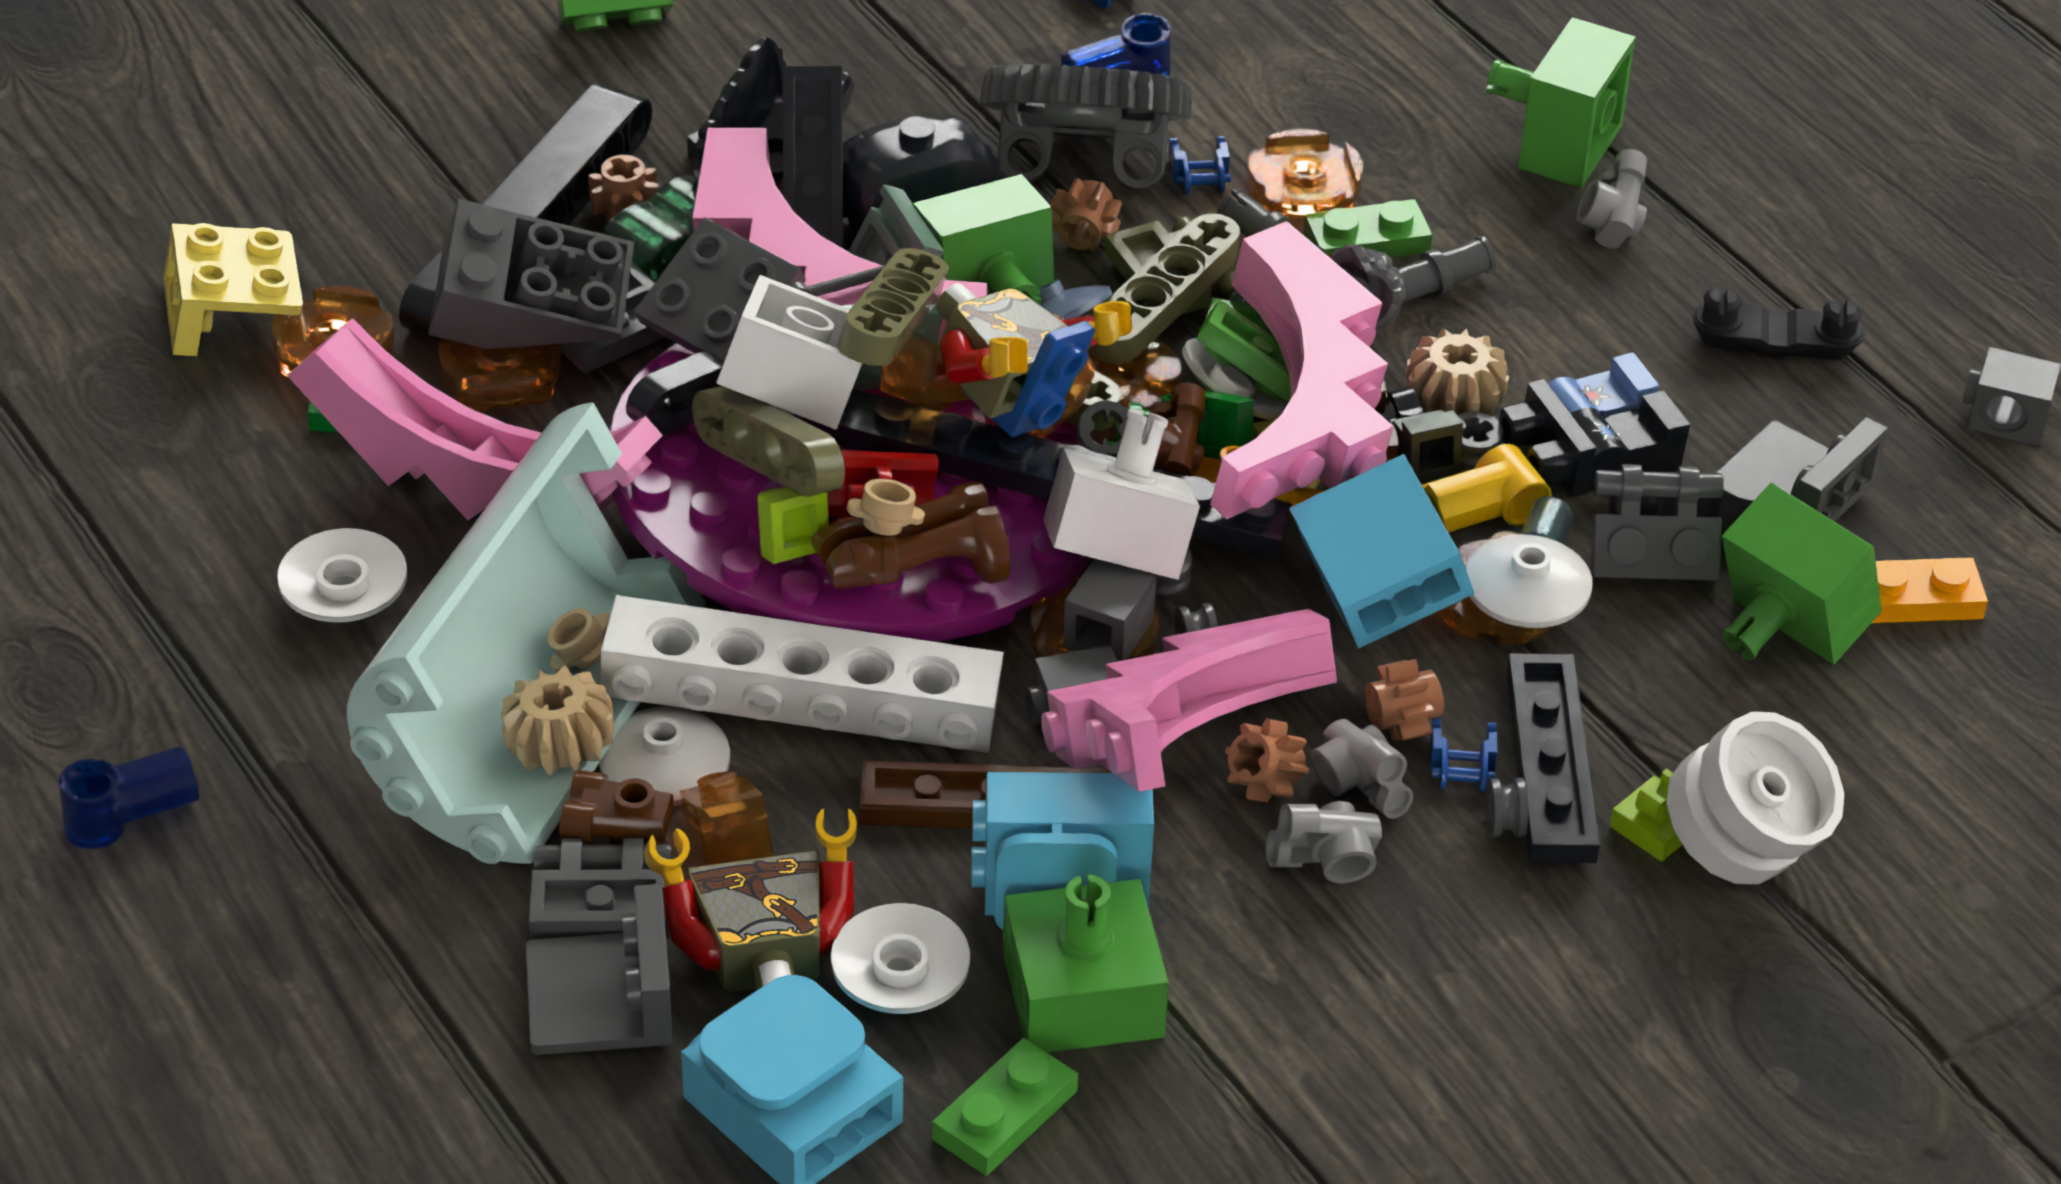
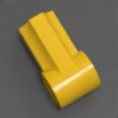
M1512 444L1499 445L1489 450L1480 458L1475 469L1422 484L1448 533L1500 516L1510 525H1525L1543 514L1552 498L1550 487L1521 450Z

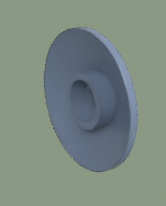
M1058 279L1039 287L1038 289L1041 294L1036 296L1041 298V307L1054 316L1066 320L1076 318L1091 310L1096 305L1107 300L1113 293L1109 286L1098 285L1064 290Z

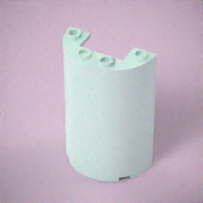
M593 402L572 407L556 416L547 425L356 681L349 695L347 722L351 736V749L361 760L364 768L376 785L382 790V797L386 805L395 813L410 817L432 834L458 848L470 852L476 859L487 864H496L500 861L531 864L534 861L535 845H544L560 822L564 803L569 799L575 771L569 767L559 768L551 777H549L542 766L534 770L525 771L518 757L510 755L509 748L504 744L501 729L503 727L501 717L502 699L514 693L515 681H534L538 669L547 675L556 674L549 665L550 658L555 654V651L549 646L547 641L548 632L553 623L566 612L577 608L588 610L593 617L602 612L611 615L615 595L704 608L706 605L701 593L686 584L688 574L671 563L665 556L658 559L653 557L628 559L581 478L579 473L611 470L622 455ZM601 660L587 668L572 666L568 669L572 676L590 671L594 681L600 685ZM611 697L612 717L615 728L613 739L620 728L629 720L639 705V701H628ZM610 744L603 747L601 760L608 751ZM583 760L580 762L578 770L593 772L600 761Z

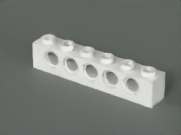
M615 595L601 649L600 685H605L606 693L610 697L628 701L646 702L695 711H706L989 753L1004 652Z

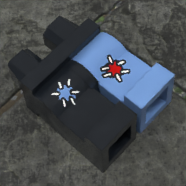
M1634 352L1613 357L1610 371L1576 380L1570 377H1560L1549 383L1544 379L1530 382L1527 385L1525 402L1502 408L1499 422L1504 430L1503 443L1512 444L1517 447L1531 444L1532 446L1526 449L1525 457L1547 484L1560 482L1571 498L1587 494L1588 487H1594L1596 470L1620 471L1621 465L1625 464L1641 465L1642 471L1675 472L1677 467L1682 465L1690 423L1664 390L1659 391L1660 385Z

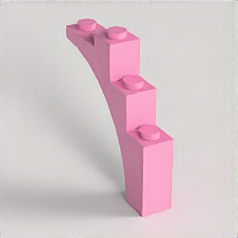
M766 128L707 129L692 218L694 231L704 217L800 268L806 279L804 283L807 286L882 266L855 256L820 236L794 213L776 187L771 173ZM945 280L942 289L943 293L951 285L961 283L977 298L988 295L987 283ZM873 281L817 297L839 306L854 305ZM943 316L941 320L938 344L948 322Z
M1287 221L1243 238L1231 285L1259 313L1278 342L1289 372L1291 399L1281 416L1256 439L1222 458L1210 505L1226 519L1251 508H1260L1271 499L1295 488L1309 486L1318 478L1329 488H1332L1385 463L1387 459L1386 450L1394 427L1375 410L1381 398L1380 389L1388 365L1385 360L1370 348L1376 336L1375 327L1382 302Z
M353 318L321 343L287 375L387 486H390L407 472L415 480L425 473L467 520H470L488 506L541 435V432L509 425L468 408L429 385L391 356ZM646 416L618 430L610 431L622 453L611 470L579 473L601 512L614 500L611 493L618 487L616 480L622 487H625L652 463L645 453L663 435Z
M1303 609L1163 637V653L1105 664L1107 679L1047 691L1050 712L1042 714V731L1048 750L1051 753L1056 752V756L1073 769L1101 764L1138 792L1165 787L1161 752L1167 745L1185 732L1216 717L1251 704L1337 682L1329 619L1310 609Z

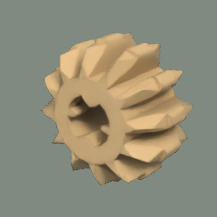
M1442 328L1437 338L1422 336L1419 346L1411 351V357L1407 360L1405 378L1408 379L1407 387L1413 388L1416 392L1424 413L1442 410L1443 412L1453 410L1456 415L1476 411L1493 416L1495 408L1503 402V395L1507 393L1509 376L1506 375L1507 363L1504 358V350L1491 347L1489 336L1478 338L1469 336L1467 328L1461 334H1451Z
M566 665L556 674L550 675L538 669L534 681H515L514 693L502 699L501 717L503 727L501 729L504 744L509 748L510 755L518 757L522 762L525 771L534 770L542 766L549 777L559 768L569 767L576 771L583 760L600 761L603 747L613 743L615 728L612 717L611 697L606 693L605 685H599L594 681L590 671L572 676Z

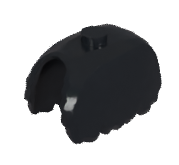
M761 37L744 54L740 68L732 75L728 84L723 86L719 99L715 102L710 112L708 121L703 123L699 129L698 140L693 147L694 159L692 167L698 182L708 128H766L771 173L776 187L783 195V66H786V62L783 59V50L769 37ZM847 70L842 71V123L854 88L852 78Z
M917 114L870 127L843 143V218L847 217L853 239H855L871 206L880 207L884 198L879 191L883 184L903 189L913 204L1005 179L1006 174L1000 169L1001 161L993 155L990 146L981 141L968 122L959 116Z

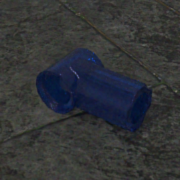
M1143 13L1134 15L1126 19L1122 24L1121 34L1061 54V66L1108 67V69L1149 72L1150 74L1170 76L1171 26L1166 19L1155 14Z
M183 746L117 766L102 759L89 758L78 760L68 765L61 772L58 781L65 837L72 844L88 849L102 848L116 842L123 834L125 823L199 800L198 782L191 760Z

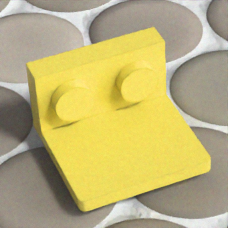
M205 223L196 225L172 224L163 282L173 355L197 356L201 332H211L213 310L283 315L301 314L303 301L293 239L290 232L265 227L249 229L218 227Z

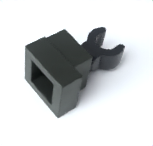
M1411 387L1387 392V397L1392 402L1396 415L1386 417V420L1395 427L1401 455H1405L1420 483L1461 473L1463 422L1453 410L1447 412L1437 410L1424 413L1418 396Z

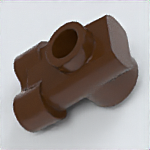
M1193 383L1179 384L1172 390L1171 401L1157 403L1149 409L1150 413L1168 420V425L1164 429L1155 460V468L1189 477L1193 476L1199 469L1204 457V447L1196 443L1199 423L1204 418L1206 393L1199 385Z
M576 770L571 783L569 799L564 803L561 813L560 837L583 838V841L592 842L593 837H609L610 844H623V838L644 837V843L647 844L653 835L656 844H663L673 815V794L654 790L653 786L643 779L632 778L619 783L608 780V775L604 773Z

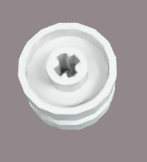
M1750 712L1730 722L1715 734L1709 743L1699 747L1681 761L1669 779L1667 807L1675 833L1689 855L1707 871L1734 884L1759 885L1780 874L1796 862L1800 855L1814 849L1832 835L1843 816L1845 793L1837 766L1823 744L1800 723L1778 713Z

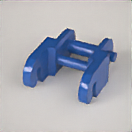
M1224 136L1216 137L1214 160L1188 161L1186 152L1181 151L1179 144H1177V138H1169L1168 154L1173 182H1176L1177 185L1182 184L1184 194H1189L1191 186L1217 185L1219 193L1225 192V183L1231 182V174H1229L1230 156ZM1213 169L1214 173L1190 174V170Z
M1432 718L1430 771H1432V777L1439 778L1440 790L1445 789L1447 781L1479 783L1480 792L1485 793L1488 778H1495L1497 723H1487L1486 740L1482 742L1480 752L1448 750L1447 738L1441 737V719ZM1448 759L1478 761L1479 769L1449 767Z

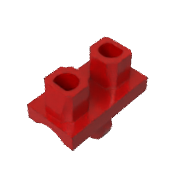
M840 450L844 460L845 476L843 484L838 490L827 492L828 517H853L847 511L848 501L850 499H862L865 484L874 479H890L909 486L916 494L914 506L934 500L939 464L937 455Z

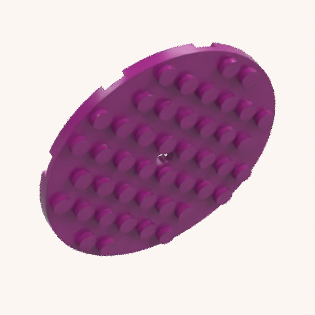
M675 344L650 361L634 377L622 394L613 415L610 431L618 430L634 422L626 413V403L633 387L643 377L695 355V353L679 344ZM937 350L935 361L930 363L931 384L860 390L887 398H900L910 404L944 413L961 414L968 419L1000 427L996 422L989 419L978 405L963 392V387L960 384L952 383L947 378L944 365L938 359ZM1059 418L1052 426L1046 429L1038 428L1027 432L1029 435L1055 442L1079 445L1077 427L1062 418ZM694 423L663 435L645 453L652 463L625 487H622L616 480L618 487L612 492L622 518L632 534L655 559L665 556L671 563L688 574L687 585L727 608L742 614L932 642L980 634L1014 622L1016 611L1039 600L1047 604L1055 599L1073 583L1090 559L1088 556L1053 547L1043 522L1049 500L981 483L987 491L989 507L996 506L1006 531L1011 563L1010 575L1006 582L997 584L983 582L974 572L969 558L952 556L934 559L900 573L899 580L889 585L876 584L857 588L836 589L826 572V567L821 563L816 553L773 564L761 557L757 496H759L760 492L779 488L783 485L708 446L702 441ZM838 445L840 450L860 451ZM938 471L934 499L949 493L954 486L974 482V480ZM828 517L829 525L845 517Z

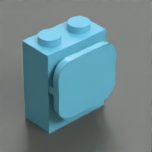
M1404 454L1289 508L1304 546L1320 575L1322 583L1358 649L1475 594L1456 545Z
M987 772L986 800H973L972 841H985V847H972L971 888H985V915H994L996 924L1003 930L1004 895L1066 888L1068 882L1077 876H1081L1082 886L1087 885V875L1100 877L1107 883L1140 879L1149 909L1154 834L1153 789L1138 792L1113 773Z
M786 975L772 980L709 1022L703 1028L701 1034L695 1037L689 1046L681 1051L683 1097L779 1184H816L903 1123V1076L865 1044V1031L859 1019L815 981L804 976Z

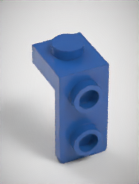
M1083 321L1049 332L1043 339L1013 410L991 418V420L996 422L1011 437L1038 428L1046 429L1052 426L1063 414L1066 408L1065 398L1075 376L1086 364L1088 358L1086 351L1093 338L1095 329L1087 321ZM963 389V392L973 401V399Z

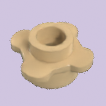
M890 479L868 481L865 484L862 499H850L847 505L849 514L864 518L863 523L868 530L886 536L899 534L902 531V527L909 524H922L925 516L922 509L914 506L915 492L909 486Z
M577 608L560 616L551 626L547 636L549 646L555 651V654L549 661L550 667L557 673L565 665L569 669L572 666L587 668L597 664L601 660V649L610 615L602 612L593 617L588 610Z

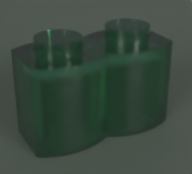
M691 175L681 176L669 181L658 189L647 202H639L623 209L603 228L604 235L634 242L632 261L654 282L658 280L694 232L692 218L699 181Z

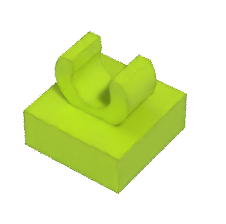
M785 486L760 492L757 498L761 557L773 564L816 553L812 546V538L819 530L829 526L827 493L806 497Z
M1668 769L1661 773L1660 778L1655 775L1615 806L1612 810L1610 822L1612 829L1661 862L1683 845L1673 829L1667 807L1669 779L1673 775V772Z

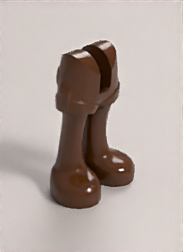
M975 481L954 486L949 493L916 506L925 513L923 523L904 526L897 535L886 536L874 533L864 526V518L853 516L833 522L832 525L815 533L812 538V546L821 563L826 567V572L836 589H849L876 584L889 585L899 580L900 573L934 559L952 556L969 558L976 575L981 581L988 584L1006 582L1010 575L1009 544L1001 515L996 506L989 507L986 489L983 484Z

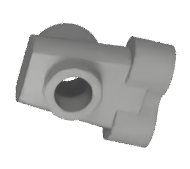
M1626 149L1620 151L1615 157L1614 169L1602 172L1597 180H1593L1586 188L1578 205L1577 222L1595 229V240L1606 248L1617 249L1627 237H1636L1646 218L1647 208L1639 204L1638 200L1640 188L1645 181L1647 158L1638 150Z
M1340 719L1331 723L1323 732L1325 743L1312 750L1310 754L1314 772L1325 789L1332 795L1339 797L1357 786L1369 797L1368 802L1388 818L1395 819L1405 814L1413 802L1412 790L1402 782V777L1407 768L1406 758L1388 744L1384 735L1374 725H1368L1361 730L1347 719Z
M1345 801L1332 802L1320 809L1315 804H1284L1279 813L1277 829L1271 830L1266 838L1265 853L1267 862L1270 867H1302L1303 863L1321 862L1324 876L1331 882L1351 883L1368 876L1376 867L1377 861L1374 851L1382 838L1381 822L1377 814L1355 812L1354 806Z

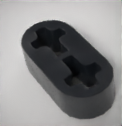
M705 351L648 374L630 392L626 403L627 415L634 422L646 416L662 435L694 423L692 413L694 396L698 391L721 386L716 383L724 361L715 354Z

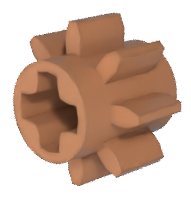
M630 155L613 156L602 164L601 174L593 173L588 176L592 213L594 215L604 213L605 220L613 226H636L645 220L647 208L659 209L660 207L656 169H645L644 163L637 157Z
M1075 178L1069 192L1057 189L1050 205L1054 212L1052 230L1058 232L1060 239L1067 247L1077 250L1090 249L1092 252H1096L1101 238L1105 239L1106 235L1118 232L1121 221L1117 216L1122 201L1113 199L1111 191L1103 182L1100 183L1094 180L1081 181L1079 178Z
M1416 659L1377 666L1380 681L1367 683L1365 687V705L1371 724L1380 731L1390 729L1393 741L1400 739L1404 741L1431 735L1432 731L1429 720L1441 717L1444 712L1443 693L1436 674L1430 669L1419 672Z
M1266 718L1262 727L1247 723L1241 724V735L1233 741L1230 747L1225 748L1231 771L1227 778L1228 782L1247 786L1246 799L1268 803L1272 795L1286 798L1293 797L1292 786L1299 782L1303 774L1309 773L1302 749L1307 743L1306 739L1287 735V722Z

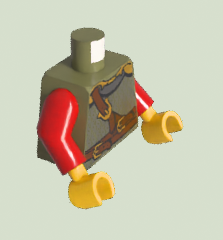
M955 283L941 294L936 303V311L948 321L937 347L938 359L944 365L947 378L952 383L960 384L990 419L1013 410L1043 339L1049 332L1087 321L1095 329L1093 338L1086 351L1088 352L1089 347L1094 346L1096 343L1104 346L1111 345L1120 336H1126L1133 330L1130 304L1123 301H1111L1096 305L1093 308L1094 318L1087 315L1063 320L1048 312L1019 290L1009 288L977 298L963 284ZM1077 375L1075 376V378H1074V380H1073V382H1072V384H1071V387H1070V389H1069L1068 392L1071 391V388H1072V386H1073V384H1074V382H1075V379H1076Z
M848 808L849 829L844 835L834 837L827 834L823 829L824 809H821L818 813L815 823L816 836L819 843L826 848V861L819 862L818 850L688 868V880H684L681 868L690 850V843L686 834L677 828L673 832L674 846L678 851V857L675 859H665L658 854L656 841L652 835L646 845L644 857L648 867L663 877L664 913L673 944L701 968L714 970L721 988L729 992L756 989L757 991L772 980L786 975H799L815 980L820 976V955L831 952L834 939L837 938L841 928L853 918L854 861H847V848L852 845L856 838L857 821L855 814Z

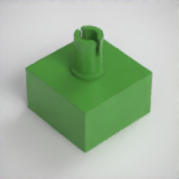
M1572 17L1535 71L1506 63L1501 59H1497L1494 62L1487 78L1486 84L1488 86L1486 87V93L1527 105L1519 169L1579 188L1583 187L1622 128L1635 36Z
M1022 174L913 203L944 250L941 259L949 266L946 280L987 283L988 295L1009 288L1016 289L1037 304H1041V298L1036 296L1041 294L1038 288L1054 281L1052 207Z
M1772 482L1768 484L1722 535L1733 600L1745 607V609L1729 627L1722 631L1721 636L1727 646L1736 654L1744 646L1746 649L1741 654L1742 658L1746 660H1754L1761 648L1780 630L1835 665L1882 612L1874 546Z
M1087 875V885L1082 886L1081 876H1077L1068 882L1066 888L1004 895L1002 951L1023 1038L1047 1053L1165 1038L1169 982L1140 879L1107 883L1100 877Z

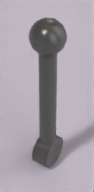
M885 265L807 286L804 282H794L789 286L817 297L871 282Z

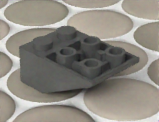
M458 199L443 244L428 335L485 349L620 340L623 330L634 242Z

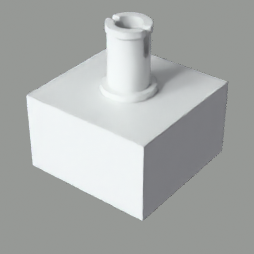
M759 275L741 316L716 384L766 402L792 416L797 414L830 428L837 429L862 363L845 356L837 347L846 315L850 309Z
M1129 409L1116 461L1063 448L1043 522L1053 547L1056 549L1179 580L1200 505L1184 479L1153 472L1168 420L1150 412L1147 418L1143 416L1144 411Z

